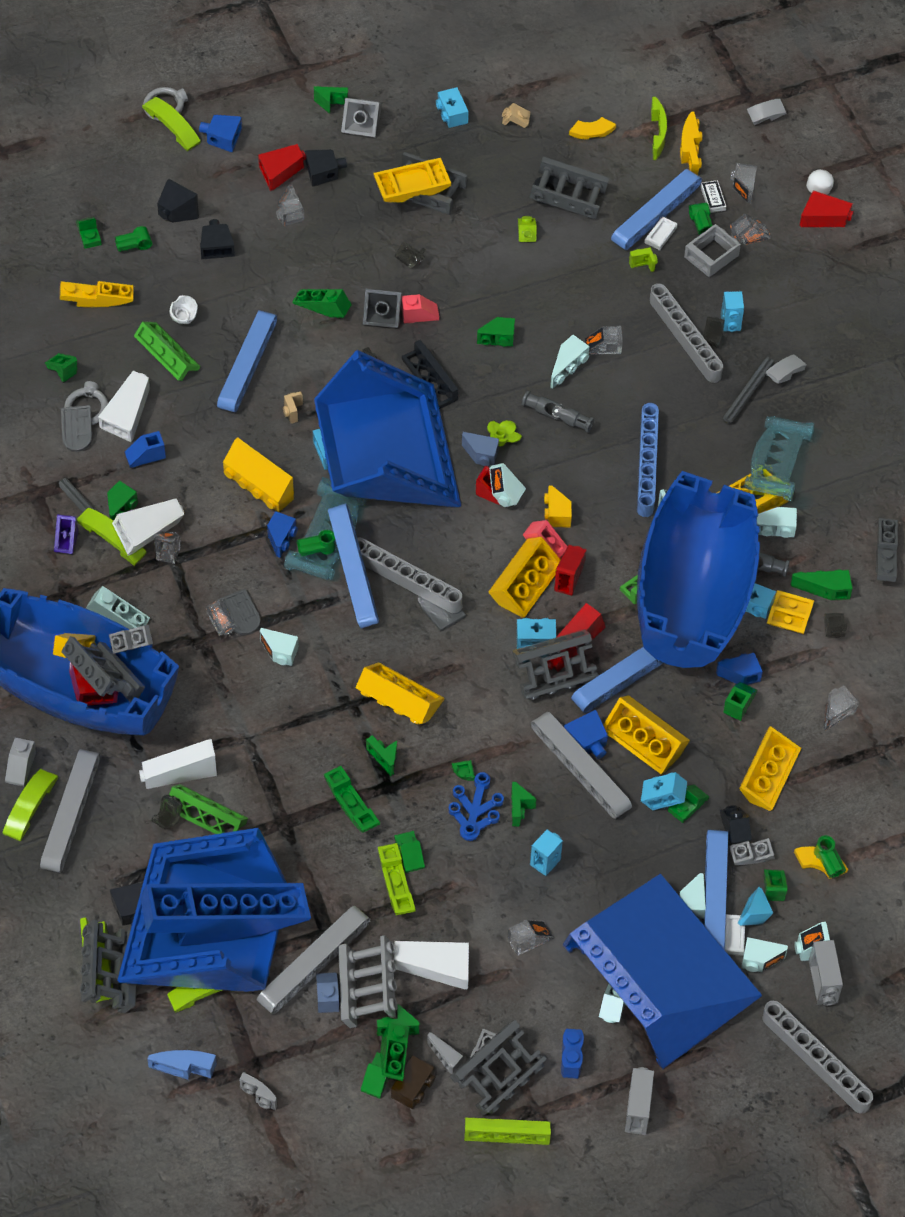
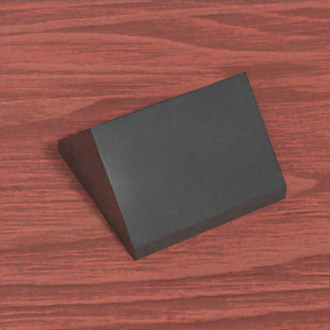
M365 289L363 325L399 328L402 292Z

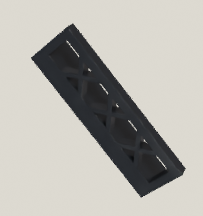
M421 339L414 342V350L402 355L403 362L414 376L427 382L430 381L438 384L437 389L435 388L436 397H438V394L448 397V399L441 402L437 398L439 409L457 401L458 388ZM416 356L419 362L418 364L412 363L409 359ZM419 369L427 370L429 372L428 376L420 375L418 373Z

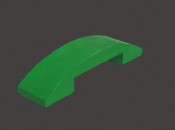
M342 766L324 774V778L339 805L359 831L364 833L380 825V821L371 808H367L351 785V779Z

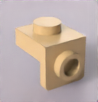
M512 103L502 113V124L506 125L509 121H512L525 128L529 124L530 111Z
M302 392L290 393L284 396L283 412L285 417H289L290 423L298 422L296 407L303 405Z

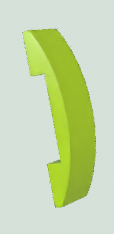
M154 97L142 105V108L153 118L157 117L176 136V141L187 152L201 143V140L189 123L162 99Z
M652 97L651 121H658L659 135H654L652 146L653 160H657L665 145L667 118L660 101L656 97Z
M87 508L77 518L78 524L90 533L94 531L118 549L120 555L135 566L147 554V551L142 547L132 555H128L112 524L113 520L104 514Z
M42 769L36 772L17 799L3 829L4 835L18 841L22 840L30 827L29 821L46 793H50L58 780L57 775Z
M398 844L378 847L382 872L395 915L416 912L403 870Z
M177 987L169 992L167 996L175 1013L194 1006L195 1001L222 990Z

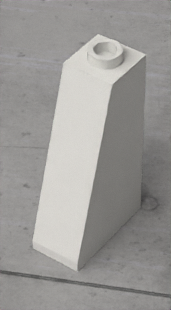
M132 371L98 416L101 429L129 442L133 441L150 390L149 377L143 373Z
M176 498L120 513L112 524L127 554L132 555L159 537L157 536L162 531L166 532L177 525L184 516V510Z
M212 739L142 762L143 770H139L141 782H145L146 789L217 776Z
M394 942L395 952L393 953V961L396 970L461 989H468L469 943Z

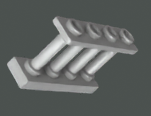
M385 935L380 936L381 946L356 952L347 944L339 945L341 1021L349 1028L357 1027V1019L361 1015L384 1010L391 1018L396 1017L395 1010L398 1007L395 999L397 986L394 980L396 966L393 961L395 947L393 942ZM381 954L382 964L355 970V962L358 959ZM382 973V983L356 989L358 978ZM383 992V1002L357 1008L356 1000L358 997Z

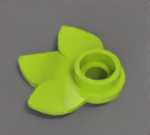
M506 420L500 424L491 421L487 426L490 437L499 439V446H504L506 442H518L522 438V435L515 432L516 424L513 421Z

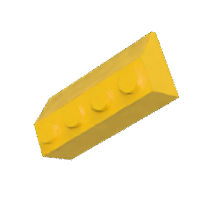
M237 437L223 461L224 474L227 478L236 481L241 488L251 492L256 499L262 500L268 508L281 512L294 500L293 477Z
M542 537L529 538L488 593L499 606L524 618L556 575V568L560 559Z
M380 662L364 667L355 687L361 691L362 695L373 697L377 700L378 704L393 708L395 713L405 715L410 718L411 722L419 725L428 722L445 699Z
M631 696L620 697L603 724L608 736L661 775L681 756L690 741Z

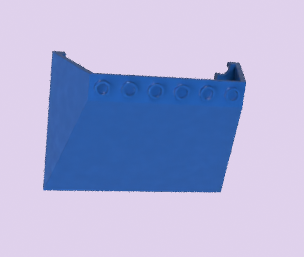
M359 350L355 351L314 398L332 490L346 497L460 507L461 502L434 384Z
M253 828L153 844L140 897L146 884L287 882L260 829ZM139 897L117 980L119 983L245 992L264 990L266 988L279 929L241 939L180 946L178 933H147Z
M661 874L586 921L571 932L563 943V946L569 953L572 952V949L578 948L583 955L585 954L644 1026L657 1057L656 1062L662 1069L762 997V994Z

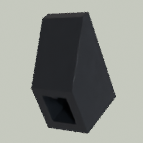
M731 805L727 806L726 809L720 810L724 829L728 831V840L732 844L752 840L749 817L740 807Z

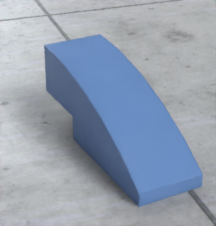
M191 1050L159 1052L151 1054L147 1058L149 1068L187 1080L191 1073L211 1078L217 1065L216 1055Z

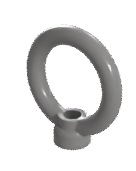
M160 87L147 94L143 105L158 95L169 94L174 96L177 103L175 110L180 114L184 103L188 101V97L183 88L177 91L169 87ZM145 111L148 117H150L153 120L160 121L157 117L153 118Z
M87 381L84 384V388L75 390L67 397L64 408L72 407L74 400L82 395L89 398H98L101 403V409L96 416L91 418L92 425L99 423L98 416L108 405V400L98 390L99 385L97 383Z

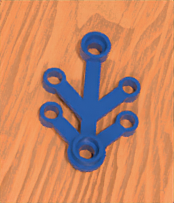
M480 772L475 776L474 785L476 791L473 803L465 795L463 786L457 785L453 788V796L466 809L469 819L467 821L462 815L460 804L457 802L450 803L448 811L460 824V835L466 841L475 840L479 836L481 829L490 824L498 823L500 819L499 812L491 809L503 805L504 797L502 794L495 793L490 801L481 805L484 790L490 786V776L484 772ZM460 790L462 793L457 794L456 791ZM499 798L501 801L497 802L494 799ZM456 807L458 810L453 811L451 808ZM489 811L487 818L476 822L478 816ZM495 815L497 818L492 819L490 816Z

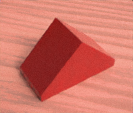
M485 466L476 479V495L500 505L498 500L492 495L490 469L488 466Z

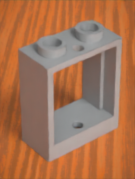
M715 224L685 246L684 257L705 275L711 277L739 256L741 244L727 234L724 229ZM713 240L727 250L715 261L701 251L702 248Z
M834 940L813 942L809 965L817 1005L831 1006L838 1003L843 986Z
M633 1068L625 1125V1132L646 1135L654 1071L648 1068Z

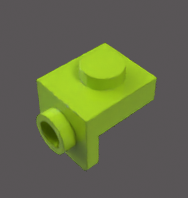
M531 216L518 218L519 242H535V218Z
M651 247L630 251V267L648 265L650 271L653 272L655 271V264H657V256L653 254Z

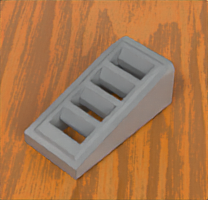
M432 1032L427 1035V1044L452 1075L463 1065V1055Z

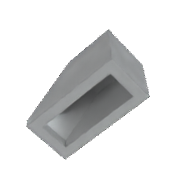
M15 737L8 757L5 783L25 787L36 756L34 741Z

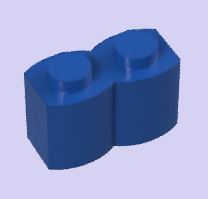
M566 1029L563 1034L561 1074L563 1078L578 1079L581 1074L584 1036L580 1029Z

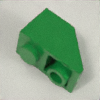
M496 317L478 329L477 344L513 347L515 318Z
M120 480L107 492L109 515L113 521L118 514L133 510L138 504L137 492Z
M739 682L732 688L725 700L723 713L741 721L758 690Z

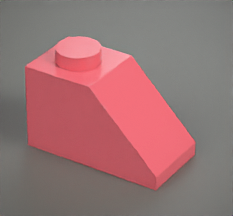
M420 294L402 296L404 323L439 320L436 303Z
M547 520L532 522L523 534L526 540L542 537L559 559L568 547Z

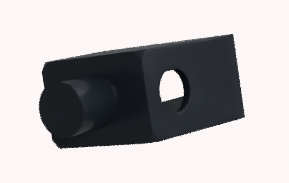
M331 149L305 151V163L312 187L337 180L338 169L347 168L346 158L336 159L334 151Z
M212 219L209 221V225L202 227L201 259L235 257L234 242L227 224H220L219 220Z
M143 882L110 889L111 900L122 925L131 924L132 926Z

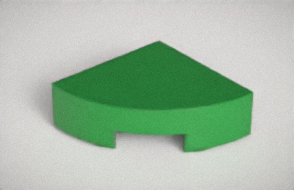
M471 760L452 763V770L459 778L474 781L475 775Z

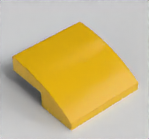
M777 590L767 624L804 634L814 600Z

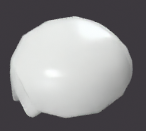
M819 169L809 175L806 186L811 193L814 190L828 195L833 187L834 179L828 171Z
M185 295L179 296L170 306L171 318L179 324L191 323L197 315L198 305L195 299Z

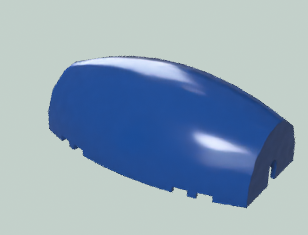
M684 471L677 476L664 495L647 532L638 569L637 608L644 649L655 659L665 664L681 668L703 667L716 660L732 638L745 614L757 575L760 549L758 534L760 530L759 526H757L758 511L754 494L723 485L719 493H712L709 491L712 485L711 480Z
M3 588L0 592V686L23 702L46 714L94 730L144 736L150 733L156 726L166 708L177 679L179 665L162 651L159 653L153 649V644L115 653L145 686L139 698L134 697L131 702L121 692H118L117 703L87 706L86 703L76 700L69 673L70 661L67 658L53 655L55 635L64 633L95 635L96 646L99 642H104L112 650L109 634L129 629L98 613L66 601L59 600L57 603L47 600V596L40 595V598L28 596L26 591Z

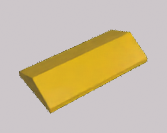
M772 726L768 728L739 788L750 803L769 811L773 810L801 750V747Z

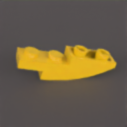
M691 112L682 130L680 158L681 164L688 163L690 171L698 175L699 168L702 167L701 158H698L699 143L702 142V132L698 130L699 119L695 117V112Z
M61 281L60 300L77 302V307L122 305L133 302V285L98 281L96 286Z

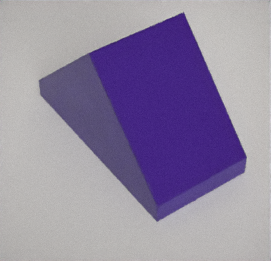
M57 514L54 552L73 554L79 533L77 516Z

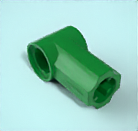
M707 202L689 205L690 219L694 220L698 234L701 235L713 226L710 219L709 205Z
M144 226L137 227L133 233L115 236L116 247L119 252L133 248L146 250L152 246L149 231Z
M323 530L318 536L297 540L299 554L306 556L315 553L325 555L333 553L335 550L334 532Z
M821 836L814 848V855L821 860L829 878L838 877L846 871V868L835 849V841L830 836ZM821 846L827 847L828 850L823 849Z

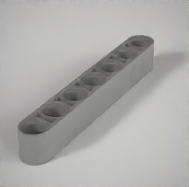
M654 284L651 287L650 304L704 377L711 383L719 382L723 371L722 361L669 290L663 284Z
M357 538L366 568L450 613H458L462 610V593L460 590L363 538Z
M545 712L531 722V727L538 737L612 818L616 819L632 808L629 798L550 712Z
M83 749L78 751L42 854L41 869L62 872L99 765L100 753Z
M352 906L259 994L257 1002L271 1014H276L339 954V945H349L369 925L371 919L356 906Z
M778 1001L767 1002L762 1016L763 1022L854 1111L866 1113L870 1109L873 1100L871 1090ZM768 1012H775L777 1015L773 1016L770 1015ZM783 1026H789L791 1030H787ZM798 1040H803L807 1044H800ZM813 1055H819L821 1059H817ZM828 1069H833L837 1073H830ZM843 1084H849L851 1088H846ZM858 1098H863L867 1102L862 1103L858 1100Z

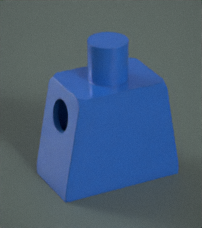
M214 115L210 124L200 123L199 132L207 134L208 144L233 152L242 130V117Z
M596 710L564 725L568 733L588 754L593 752L597 759L606 755L607 752L604 746L607 745L608 735Z

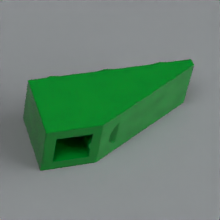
M300 289L293 300L295 305L328 317H345L352 305L343 289Z
M838 569L834 571L792 573L790 585L794 588L831 601L848 600L851 597L852 583L849 570Z
M389 1022L382 1035L380 1050L382 1076L403 1081L409 1027Z

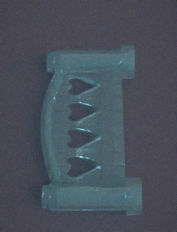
M773 416L767 417L765 422V428L767 429L758 440L753 451L751 476L746 477L744 487L748 488V490L784 497V500L792 501L795 483L789 480L803 439L812 440L815 423L808 421L807 423ZM776 433H780L787 438L779 441L773 440ZM771 445H776L783 450L775 453L769 452ZM767 457H772L779 462L771 465L765 464ZM763 469H768L775 474L767 477L761 476Z
M322 477L317 489V495L322 496V500L304 538L318 536L323 530L333 532V528L327 523L330 521L328 509L345 503L349 506L353 525L356 528L358 507L365 506L367 501L366 498L346 497L334 492L330 479ZM336 539L335 550L327 555L326 560H321L316 553L301 556L299 551L297 553L289 550L284 562V568L288 570L296 569L326 580H332L335 574V569L332 567L340 559Z

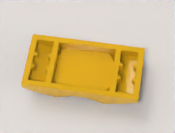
M441 158L374 173V178L384 202H405L418 195L432 196L451 186V181Z

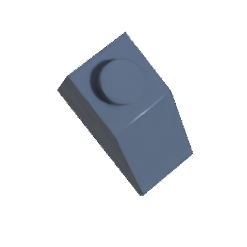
M463 432L462 446L473 461L482 466L491 467L495 465L499 450V439Z
M337 973L316 974L318 1013L339 1012Z

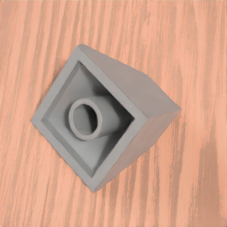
M345 98L341 132L376 137L382 102Z

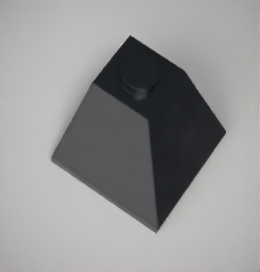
M168 179L157 203L158 215L172 223L198 219L197 193Z

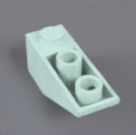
M574 335L561 344L551 376L552 389L556 385H560L569 374H573L581 363L584 364L589 358V346Z
M776 507L759 513L757 526H759L760 532L758 535L782 536L784 538L794 537L797 508Z
M104 586L94 593L86 607L88 610L111 619L128 629L147 625L150 619L149 616Z

